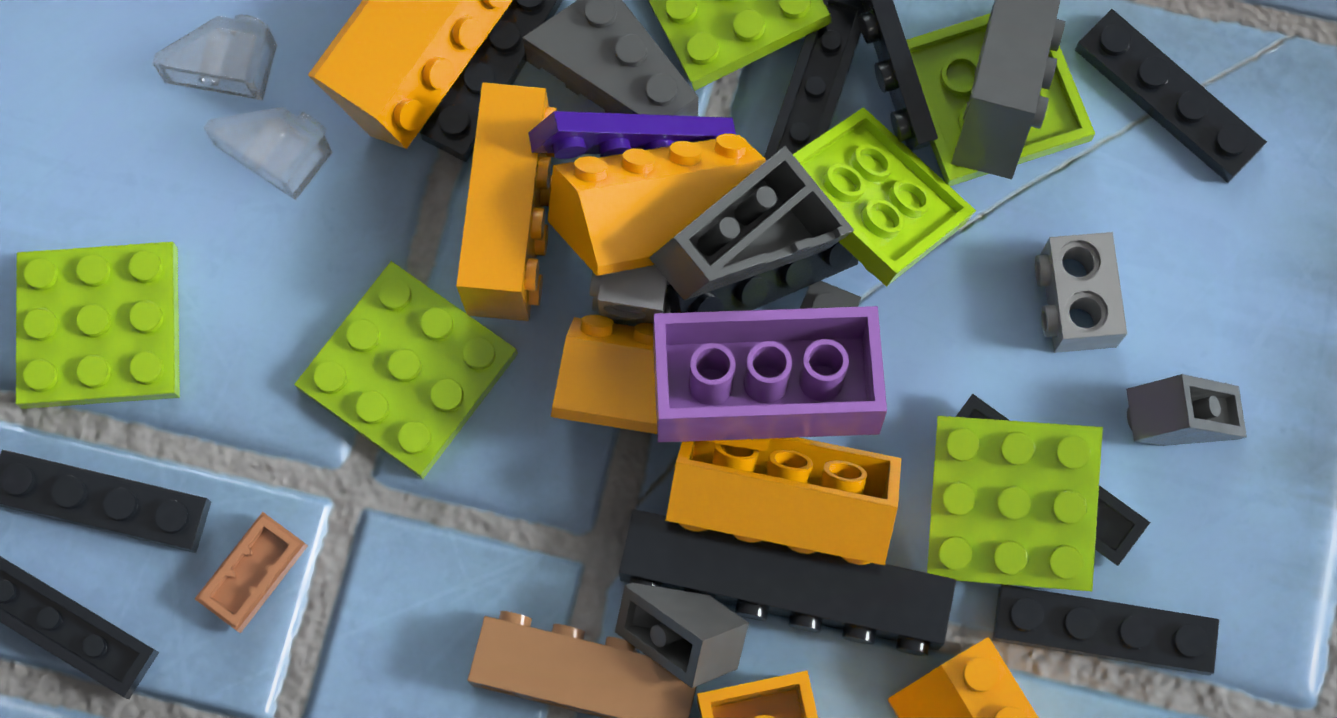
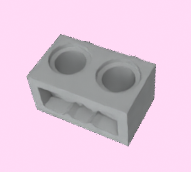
M1113 232L1049 237L1041 255H1036L1035 276L1037 285L1039 287L1045 286L1048 305L1042 307V328L1045 337H1052L1054 353L1117 348L1127 335ZM1067 259L1079 261L1086 270V276L1075 277L1070 275L1064 269L1062 261ZM1073 309L1086 311L1093 320V327L1082 328L1077 326L1071 320L1069 311Z
M655 265L596 276L592 272L590 296L593 297L592 311H597L599 315L612 319L616 324L636 326L640 323H653L654 314L668 313L669 297L667 285L670 283Z

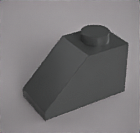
M1180 374L1126 389L1129 404L1127 421L1133 432V439L1136 442L1168 446L1247 438L1240 390L1237 385Z
M630 583L624 586L615 633L685 684L694 688L738 669L749 622L710 595Z

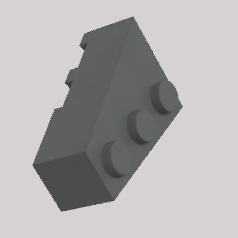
M577 0L523 37L528 63L539 70L543 68L564 82L566 88L578 96L582 94L602 107L605 113L698 116V95L622 0Z
M994 0L974 74L975 78L970 99L967 102L963 116L964 123L951 164L1008 179L1013 178L1030 128L1040 129L1045 117L1049 98L1040 96L1041 88L1049 90L1057 64V59L1048 57L1050 50H1058L1066 21L1057 19L1061 0Z
M784 146L650 256L649 259L681 298L687 300L824 252L855 230L788 148Z

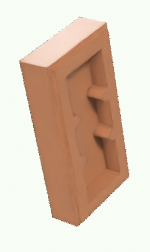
M262 512L195 597V600L241 633L308 545Z

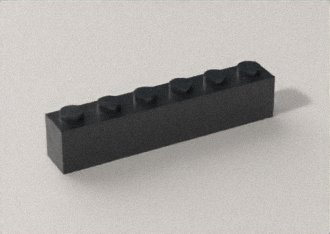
M633 509L619 569L620 581L628 582L629 584L638 583L710 595L720 603L736 606L735 613L741 617L766 621L768 613L789 618L788 626L803 631L820 633L822 625L842 629V638L857 643L872 645L875 642V637L896 641V650L911 655L928 656L929 649L938 651L945 644L957 579L885 564V566L874 563L857 565L847 562L840 556L821 552L811 554L799 553L791 550L786 545L767 541L745 542L737 539L733 534L713 530L691 531L683 528L679 523L665 521L666 516Z

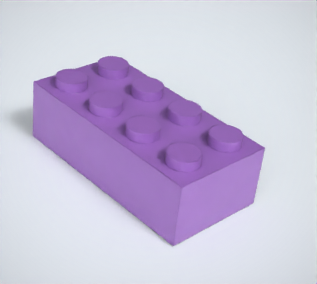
M878 306L654 314L653 354L658 442L880 434L887 413Z

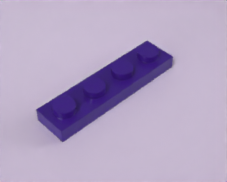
M553 111L528 132L532 153H554V156L558 159H570L582 154H600V157L623 154L629 149L648 150L667 147L677 141L698 142L716 139L721 134L736 135L733 118L568 111Z

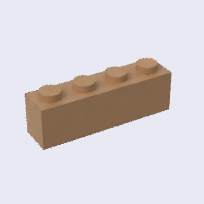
M500 611L498 619L484 616L467 680L474 687L600 718L690 717L697 686L691 688L647 655L637 653V648L624 639L606 637L605 645L583 640L585 631L567 625L553 624L552 631L550 632L530 627L532 618L509 611Z

